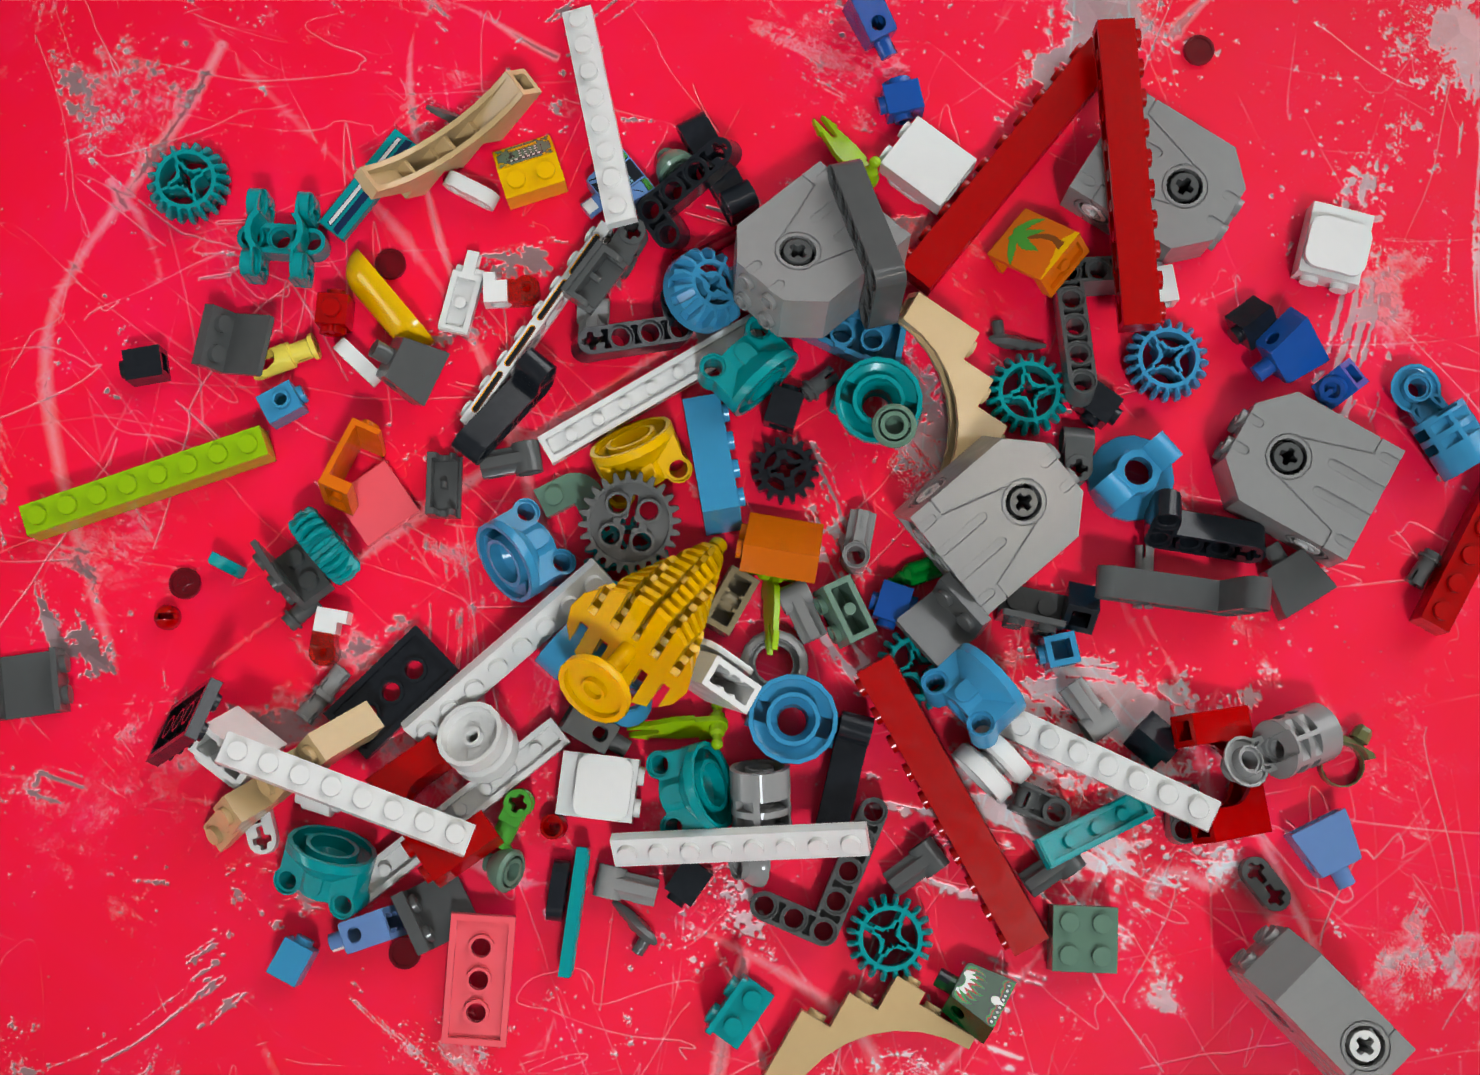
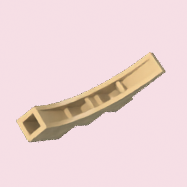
M524 68L505 71L493 86L472 106L441 130L395 156L359 167L353 176L371 200L396 194H402L405 199L425 195L444 171L464 168L483 144L501 141L542 91Z
M909 293L901 306L897 323L916 339L929 356L939 375L946 398L948 415L947 446L940 473L981 436L1005 438L1004 432L1008 426L978 407L979 404H983L991 393V388L989 387L994 380L964 360L965 357L968 358L974 352L977 346L975 340L979 332L922 293Z
M366 700L308 733L296 748L287 753L329 768L354 750L371 741L384 728V724ZM255 778L225 794L213 807L215 813L203 826L207 839L212 845H216L220 853L231 847L258 820L290 796L292 792Z
M903 974L902 977L897 976L894 980L891 979L876 1007L871 1005L874 999L858 989L855 994L847 991L829 1024L824 1022L827 1016L810 1006L808 1011L800 1008L762 1075H806L824 1057L838 1048L872 1034L892 1031L922 1032L946 1038L967 1049L971 1047L975 1038L953 1020L950 1022L940 1016L943 1011L927 1000L924 1005L920 1004L925 994L919 988L922 982L912 976L906 977Z

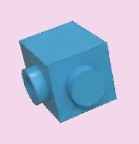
M289 379L255 397L269 424L276 430L309 413L305 403L309 402L306 393L301 385L295 387Z
M1074 630L1042 637L1038 640L1039 646H1035L1037 662L1039 665L1043 664L1045 671L1081 662Z
M297 933L296 936H286L266 972L292 987H297L302 984L320 950L313 947L314 941L302 934Z

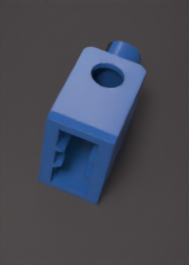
M847 0L842 12L863 49L868 51L875 47L881 61L897 54L898 52L891 40L897 31V25L885 0Z
M1290 307L1256 340L1255 345L1262 359L1250 367V370L1259 382H1263L1273 374L1284 383H1291L1325 364L1330 359L1308 317Z

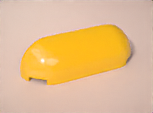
M358 249L353 251L346 265L348 285L392 339L404 337L428 346L434 344L435 341L364 255Z

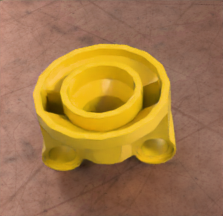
M665 416L650 417L627 424L600 439L590 450V457L598 474L609 483L613 482V473L615 472L620 480L624 479L626 470H629L631 479H636L640 471L643 473V481L645 482L651 476H654L655 482L653 486L667 478L673 483H683L690 478L693 471L690 460L685 452L681 450L671 420ZM676 460L684 462L681 469L677 471L669 470L672 462ZM622 495L612 496L609 499V503L615 508L623 509L627 505V501ZM635 495L632 496L631 504L635 499Z

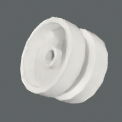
M480 701L467 702L454 708L444 718L438 729L436 742L440 755L464 779L473 783H490L501 778L511 769L518 756L519 740L516 731L491 705Z
M982 725L975 732L985 733L990 727ZM1001 735L998 736L997 742L992 747L987 749L978 748L980 752L970 744L962 743L951 754L952 758L988 796L999 804H1002L1013 793L1010 783L1003 775L1014 783L1022 784L1033 773L1018 751Z

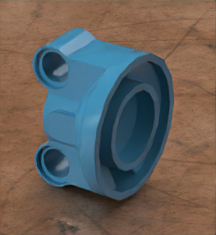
M1163 430L1151 440L1135 435L1116 437L1103 444L1094 454L1093 471L1087 479L1088 492L1095 505L1109 517L1125 522L1144 520L1145 511L1153 494L1160 489H1173L1174 475L1172 463L1180 458L1183 453ZM1135 460L1145 465L1149 474L1148 482L1137 485L1127 479L1124 469L1128 461Z
M529 498L519 499L510 510L480 526L476 534L477 551L491 581L512 601L521 603L550 586H559L576 568L575 556L569 550L557 549L550 532L537 521L540 517V508L535 501ZM518 514L523 515L527 520L521 519ZM554 564L559 565L563 571L558 570Z
M970 643L961 644L937 668L926 671L921 678V686L927 703L937 708L947 706L954 715L967 725L971 743L980 749H987L995 745L999 734L1026 709L1023 695L1009 676L988 655ZM934 685L944 686L940 691L934 692L930 690ZM985 725L990 727L985 733L975 732L979 726Z
M786 674L769 680L761 688L746 715L744 725L749 727L754 743L766 756L784 764H802L816 759L827 748H833L840 717H838V711L832 695L820 682L805 675ZM797 708L805 715L806 726L800 734L791 736L780 730L778 717L784 709Z

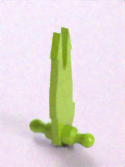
M821 116L820 120L832 134L831 136L813 118L812 125L817 136L822 138L838 163L861 159L874 188L879 181V171L877 168L881 165V159L878 156H872L868 163V158L856 144L837 128L838 125L825 116Z
M748 573L750 575H757L759 579L763 580L761 599L763 600L764 642L767 655L773 656V650H778L780 634L779 583L783 581L792 583L795 580Z
M711 704L713 712L710 713V716L695 717V715L646 722L644 720L637 726L627 727V731L641 730L629 732V738L649 740V738L681 739L699 737V740L712 739L711 747L714 750H720L723 747L722 737L728 729V720L722 712L723 707Z

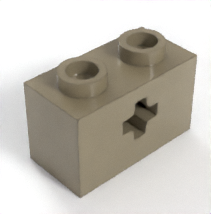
M734 565L730 566L715 591L706 627L725 638L730 636L760 580L746 572L739 571V568Z

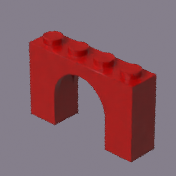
M1248 705L1170 717L1175 749L1206 745L1215 749L1223 758V751L1231 739L1237 736L1252 738L1253 735ZM1229 781L1227 795L1219 808L1209 832L1207 833L1190 825L1193 844L1217 843L1272 832L1263 783L1257 787H1245L1236 782Z
M428 735L366 778L365 781L367 784L414 801L422 789L448 772L452 767L440 755L437 745ZM482 810L466 820L475 824L476 827L464 857L403 835L405 839L400 844L410 858L416 855L422 863L417 869L428 884L434 881L439 888H442L504 843Z

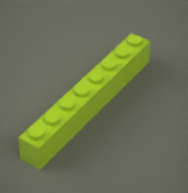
M258 425L18 507L27 536L42 541L277 460L268 432Z

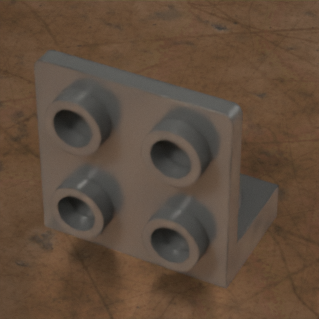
M205 304L191 364L218 374L260 377L265 365L275 318L270 315L239 314L214 304Z
M256 539L250 542L256 552L252 555L253 559L263 571L266 569L269 574L266 577L268 582L277 593L281 592L290 605L296 603L306 611L335 589L326 574L308 556L299 543L275 559Z
M948 572L939 579L931 593L898 617L895 623L931 664L937 668L961 644L970 643L982 634L992 618Z
M1021 586L997 607L995 620L1001 621V626L1007 629L1020 630L1021 627L1033 628L1032 633L1036 635L1050 636L1051 634H1056L1066 626V621L1060 620L1065 596Z
M459 876L442 888H439L434 881L429 884L424 881L408 890L391 896L392 902L418 956L449 941L452 911L476 913Z

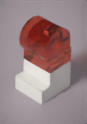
M482 272L483 303L486 309L531 307L536 305L541 299L539 282L531 275H522L517 279L497 280L495 272Z
M317 606L309 646V657L314 664L331 667L340 660L341 649L339 640L342 625L351 626L354 613Z

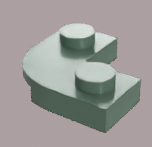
M568 473L533 491L546 517L550 519L575 505L578 511L583 508L589 509V505L583 500L584 497L594 499L595 495L591 487L594 486L600 490L602 487L595 479L586 474ZM580 514L583 520H587L586 516Z

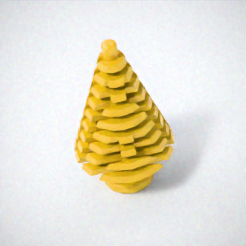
M713 537L708 543H699L692 548L681 551L676 556L672 555L655 562L653 565L641 568L638 572H632L630 575L620 579L617 585L613 582L588 591L571 605L567 620L569 641L577 632L582 622L588 626V629L574 651L576 655H572L560 666L558 680L564 696L579 713L594 721L606 724L618 722L628 713L631 702L647 707L664 684L670 689L658 707L672 705L687 693L723 565V554L727 550V543L723 538ZM603 642L608 644L601 658L593 655ZM643 670L648 675L634 697L631 698L629 687Z

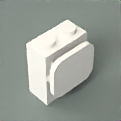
M917 116L912 124L907 121L897 135L900 139L893 147L889 144L879 157L881 159L879 173L885 176L888 183L916 204L924 205L937 215L972 172L977 159L928 122Z
M1314 201L1306 209L1290 278L1299 280L1301 285L1316 287L1317 285L1327 287L1330 292L1344 295L1351 293L1359 286L1361 274L1367 265L1373 239L1371 231L1375 216Z
M703 638L699 646L700 651L688 690L706 702L747 715L762 688L761 685L748 677L752 675L753 668L719 644Z
M236 706L208 721L209 727L200 742L196 740L191 748L187 749L193 753L195 759L228 786L236 789L253 778L215 764V759L228 731L281 751L284 750L287 743L240 706Z
M563 750L555 814L633 824L634 817L640 818L642 799L636 797L638 786H644L646 767H640L641 760Z

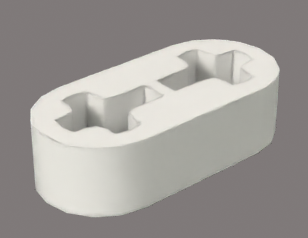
M453 170L449 171L442 184L452 193L488 211H494L501 198L490 188Z
M342 337L332 347L374 388L381 382L376 376L378 369L347 339Z
M273 809L260 819V823L257 821L245 832L248 845L254 853L260 855L270 854L279 846L280 835ZM261 826L264 834L271 835L272 841L267 843L266 849L263 845H257L256 839L261 838Z

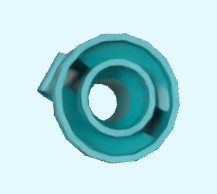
M752 316L746 322L743 337L731 345L722 356L710 353L701 359L697 378L699 384L704 389L711 390L737 417L752 410L773 392L774 385L779 386L793 370L799 356L781 337H777L770 329H764L758 320ZM758 329L763 331L765 336L755 337L750 331ZM716 368L720 374L709 376L704 370Z
M872 357L855 363L845 371L842 378L837 382L828 410L838 416L839 422L849 435L864 443L882 445L873 434V419L868 417L862 408L864 402L874 396L881 397L888 404H901L910 409L916 418L918 427L923 411V395L918 379L907 366L891 358Z
M701 741L678 749L658 750L650 753L646 760V769L651 777L659 779V798L666 812V816L660 822V831L678 830V820L681 822L682 830L727 828L731 825L733 820L731 814L732 800L730 797L729 765L720 750H714L710 742ZM665 758H666L667 761H668V769H667V770L664 768V759H665Z
M304 825L294 828L287 836L281 866L274 873V886L283 895H292L300 891L309 899L326 902L334 917L340 920L349 919L364 909L370 901L368 888L377 858L376 848L362 836L339 827Z

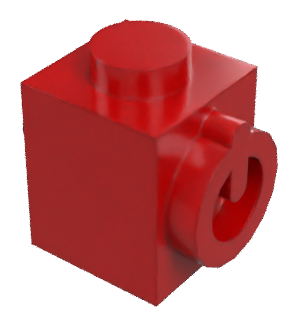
M334 288L327 289V292H317L314 322L320 328L319 334L342 338L346 337L347 333H352L355 302L350 295L346 294L344 290Z

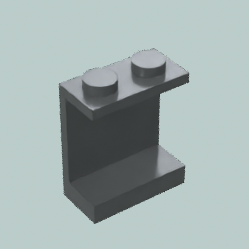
M49 647V651L0 657V721L71 712L70 704L74 701L72 686L68 685L67 674L71 670V661L65 649Z

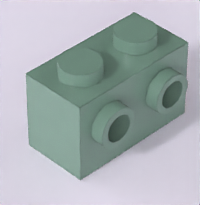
M850 574L813 592L815 609L821 616H824L829 626L827 627L828 635L834 644H838L839 649L878 631Z

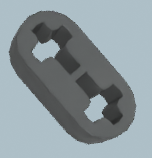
M1247 857L1239 863V877L1265 909L1270 911L1286 909L1291 900L1290 892L1263 858ZM1249 864L1260 865L1261 868L1258 870V874L1263 879L1262 882L1257 877H1248L1247 874L1250 872ZM1267 885L1273 891L1280 890L1281 894L1278 896L1279 904L1268 902L1271 895L1265 888Z

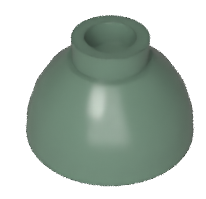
M667 147L660 150L657 154L656 175L659 183L692 155L682 149Z
M887 404L881 407L875 413L872 420V431L876 440L888 448L905 446L913 439L917 430L914 414L910 409L901 404Z
M508 848L499 850L494 854L489 853L484 858L482 868L487 872V878L495 889L506 893L519 884L525 871V858L522 851Z

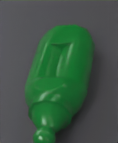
M928 557L906 563L901 570L895 573L893 578L889 577L887 580L901 585L916 586L941 578L943 575Z

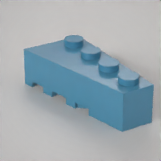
M858 309L824 338L798 339L853 364L872 357L891 358L900 363L906 330L898 323L866 330L862 324Z
M715 394L682 399L706 536L738 531L741 529L742 524L740 507L746 506L743 487L737 488L735 478H740L741 475L738 459H731L730 450L735 449L733 431L726 432L725 422H730L728 407L725 404H721V400Z

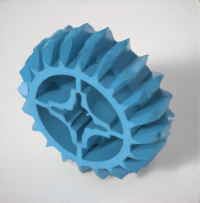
M1167 319L1163 324V328L1160 325L1156 331H1142L1141 334L1134 333L1131 337L1134 343H1128L1126 346V350L1130 354L1126 355L1123 361L1132 365L1125 369V374L1135 375L1131 379L1130 385L1133 386L1139 382L1142 385L1138 390L1139 394L1142 395L1146 390L1150 391L1149 400L1153 401L1158 394H1160L1162 403L1168 401L1169 394L1174 402L1181 399V394L1189 397L1192 394L1191 388L1198 389L1201 386L1198 379H1204L1207 375L1201 368L1206 367L1209 361L1200 358L1207 353V348H1198V345L1202 342V337H1197L1193 340L1191 337L1194 332L1193 328H1189L1186 332L1182 331L1183 322H1178L1172 328L1171 320ZM1159 339L1173 341L1177 343L1179 346L1169 347L1164 343L1163 340L1159 341ZM1146 344L1151 349L1149 353L1152 356V363L1147 368H1145L1143 363V351ZM1185 354L1189 361V370L1186 378L1182 375L1183 369L1180 366V359ZM1176 355L1169 365L1167 363L1166 366L1161 364L1156 367L1163 357L1164 359L1166 357L1170 359ZM1163 375L1169 382L1172 381L1173 383L1157 381L1153 376Z

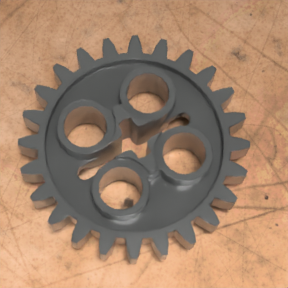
M626 470L625 478L620 480L615 472L613 473L612 483H609L605 478L601 479L603 485L601 490L594 486L591 487L595 497L594 499L584 497L583 500L589 505V509H580L579 513L586 516L587 520L578 522V526L587 528V531L580 535V539H590L591 542L585 549L586 551L597 550L594 556L595 561L604 557L606 558V569L614 562L617 564V573L621 572L624 565H627L629 572L632 573L634 572L635 565L644 568L648 561L652 564L658 562L656 558L658 555L664 558L668 557L664 548L666 546L675 548L676 544L670 537L680 535V531L674 529L673 525L680 523L681 518L672 516V513L679 510V506H669L668 503L673 499L674 495L671 493L663 496L662 492L666 487L664 483L655 488L653 486L655 482L654 476H651L645 482L643 481V473L641 471L636 479H631L629 470ZM636 494L638 495V502L634 513V520L639 522L638 526L634 525L631 527L628 546L623 550L621 544L625 532V524L620 521L622 518L627 519L632 496ZM614 495H622L626 499L627 505L624 510L615 512L608 505L609 499ZM653 502L657 505L658 512L653 518L647 519L640 514V507L643 503ZM607 526H614L619 530L620 536L614 542H607L602 538V530ZM636 534H648L651 538L650 545L645 549L636 548L632 543Z

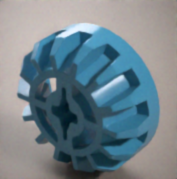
M706 247L702 250L693 248L681 255L669 265L663 279V294L671 314L684 327L702 334L720 331L741 315L740 308L733 299V266L728 267L726 264L728 257L725 254L721 253L715 256V251L712 248ZM713 265L717 271L705 272L700 267Z

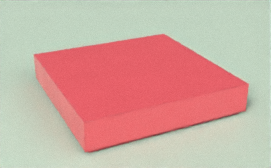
M384 460L352 482L359 506L353 516L345 514L367 546L371 547L421 511Z

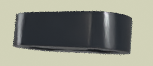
M554 860L546 907V920L558 922L563 920L571 861Z

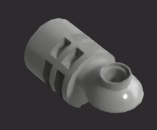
M1315 702L1302 705L1287 711L1285 714H1280L1272 719L1260 722L1255 727L1252 738L1237 736L1231 739L1223 751V758L1220 763L1221 771L1229 781L1236 782L1245 787L1260 786L1265 782L1268 774L1277 779L1293 777L1296 773H1302L1309 768L1329 762L1341 753L1343 748L1341 725L1333 712L1324 705Z
M752 759L740 761L730 766L732 827L792 825L790 764L780 763L774 759ZM770 860L728 862L731 875L735 880L743 879L749 885L761 888L767 884L771 869Z

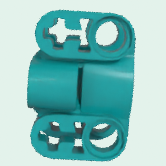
M249 188L246 195V211L248 216L245 226L241 227L237 234V242L242 248L239 258L241 276L249 284L266 285L270 261L289 262L290 277H288V280L293 286L312 288L314 283V263L326 260L331 252L329 241L318 229L321 217L319 201L312 192L298 191L294 213H291L296 224L274 223L275 202L266 189ZM290 238L288 246L278 248V243L281 239ZM321 240V244L317 249L308 250L311 241Z

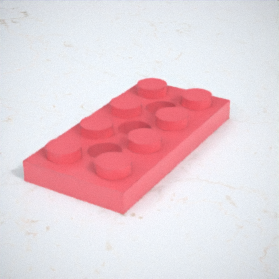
M452 911L441 1044L506 1047L516 929L515 915ZM483 938L490 943L491 950L488 954L477 955L473 951L472 943L476 939ZM475 971L484 972L488 977L487 985L481 988L474 987L470 982V975ZM471 1004H481L485 1008L486 1015L480 1020L471 1019L467 1013V1008Z

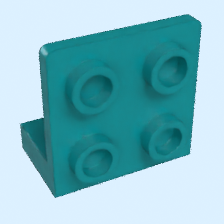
M742 973L740 978H737L735 975L731 978L723 990L726 998L721 1005L715 1002L704 1017V1022L707 1023L705 1032L709 1035L712 1032L735 1049L740 1047L774 998L771 992L745 973Z

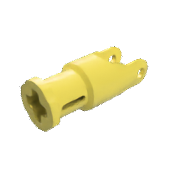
M313 333L307 334L306 338L289 344L285 342L269 348L266 359L274 358V361L267 369L263 370L260 377L253 376L254 379L258 381L297 368L299 363L313 358L316 360L321 359V350Z

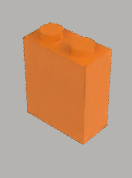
M750 512L748 524H741L735 558L741 559L739 571L815 584L824 524Z

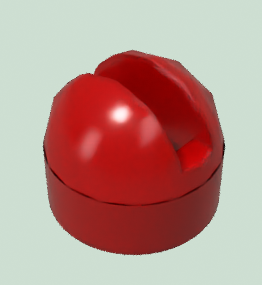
M162 605L155 611L154 621L161 629L173 630L181 623V613L179 609L172 605ZM161 614H174L173 619H160Z
M555 813L544 816L540 823L542 835L550 840L563 837L568 830L567 819ZM550 823H560V829H550Z

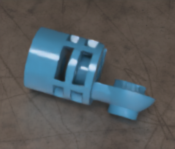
M1409 364L1401 367L1394 374L1391 381L1392 398L1412 418L1415 426L1409 430L1427 454L1428 459L1442 480L1446 482L1480 463V423L1463 397L1448 405L1441 395V384L1438 376L1430 368L1422 364ZM1409 384H1412L1417 388V397L1413 396L1409 392Z
M581 623L577 632L569 641L566 624L540 652L535 662L555 680H558L560 666L572 655H576L574 651L588 628ZM603 643L597 651L595 650L593 655L601 658L607 645ZM636 679L634 683L632 682L629 687L633 697L643 683L639 679ZM653 700L650 701L647 707L635 704L629 708L628 713L622 719L614 723L622 727L639 725L650 714Z

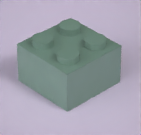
M1048 904L1047 933L1049 939H1047V969L1061 972L1117 974L1118 908L1113 906Z

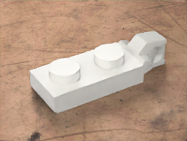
M467 250L464 265L457 264L456 269H453L438 323L439 331L469 338L483 286L482 272H485L479 269L482 259L480 252Z

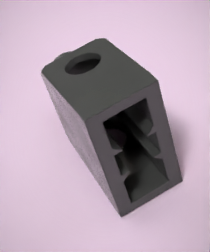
M395 337L390 346L377 339L372 344L368 353L370 357L381 362L376 376L409 403L417 406H425L450 355L446 351L404 337Z
M1279 541L1266 547L1265 557L1271 564V567L1260 573L1259 576L1272 578L1271 606L1278 621L1288 618L1337 587L1305 550L1300 549L1288 556Z
M571 704L558 724L562 731L603 755L609 749L617 755L624 757L632 743L631 740L618 733L620 726L615 723L606 724L591 720L579 713ZM598 726L605 729V733L601 738L593 735V730Z

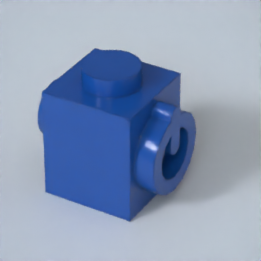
M901 75L882 83L881 95L877 97L879 114L885 115L887 124L904 125L907 121L912 122L917 116H923L925 104L918 78L911 79L908 75Z
M1349 357L1311 387L1315 391L1317 400L1332 410L1369 381Z
M884 579L880 591H873L868 609L873 610L871 618L877 620L876 625L894 630L895 626H897L895 623L897 618L918 602V597L912 596L914 589Z

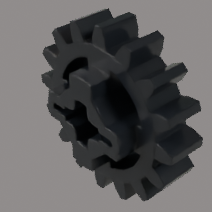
M776 437L775 446L772 447L766 442L764 443L766 452H756L755 457L760 463H752V469L759 471V473L753 475L752 480L753 482H761L757 491L761 493L766 490L768 492L766 500L770 501L776 496L778 497L779 505L783 504L784 498H789L790 503L795 504V496L799 495L802 499H805L807 497L805 489L814 490L815 485L810 479H818L819 473L812 470V468L818 466V460L809 459L813 454V450L808 449L804 452L802 450L804 444L802 440L797 445H793L792 437H788L786 443L782 444L779 437ZM787 451L798 455L801 459H793L788 456ZM775 454L776 460L774 464L764 469L767 460ZM786 464L787 469H793L790 471L789 477H784L783 473H777L780 471L781 465ZM806 473L803 482L798 487H795L797 476ZM776 482L783 486V490L776 489L769 483Z

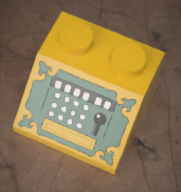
M550 135L492 152L510 210L568 192Z

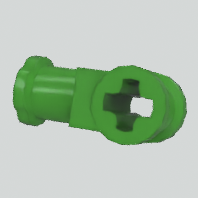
M514 789L508 792L504 798V807L494 828L504 842L498 847L499 849L512 848L511 844L517 831L521 828L526 816L534 809L535 798L527 789ZM523 795V802L527 804V807L516 811V804L512 802V799Z

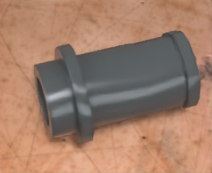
M826 366L825 369L810 380L805 379L802 381V385L799 387L800 393L804 394V398L808 402L819 400L820 394L840 380L837 373L826 379L834 371L831 366Z
M1425 548L1423 552L1420 551L1418 553L1419 559L1404 578L1410 585L1414 587L1417 585V588L1420 590L1424 588L1425 583L1435 568H1439L1442 565L1440 563L1442 556L1429 548Z
M317 602L304 611L296 604L289 611L285 609V615L281 619L293 631L298 627L302 629L301 625L316 612L317 606H323Z

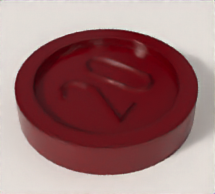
M1192 36L1184 46V57L1192 65H1205L1214 55V44L1206 36Z
M385 249L376 257L375 267L381 277L394 280L404 274L406 260L400 251Z
M189 568L176 570L169 579L171 593L180 599L195 597L202 585L199 574Z
M409 937L398 938L391 944L389 959L395 967L404 970L410 969L420 961L421 955H417Z

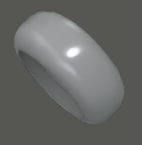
M780 630L778 647L784 648L792 658L793 668L791 674L806 676L809 669L808 654L803 644L794 635ZM765 631L750 639L744 646L740 660L754 670L752 675L748 677L762 687L768 681L758 674L756 659L758 654L765 649Z

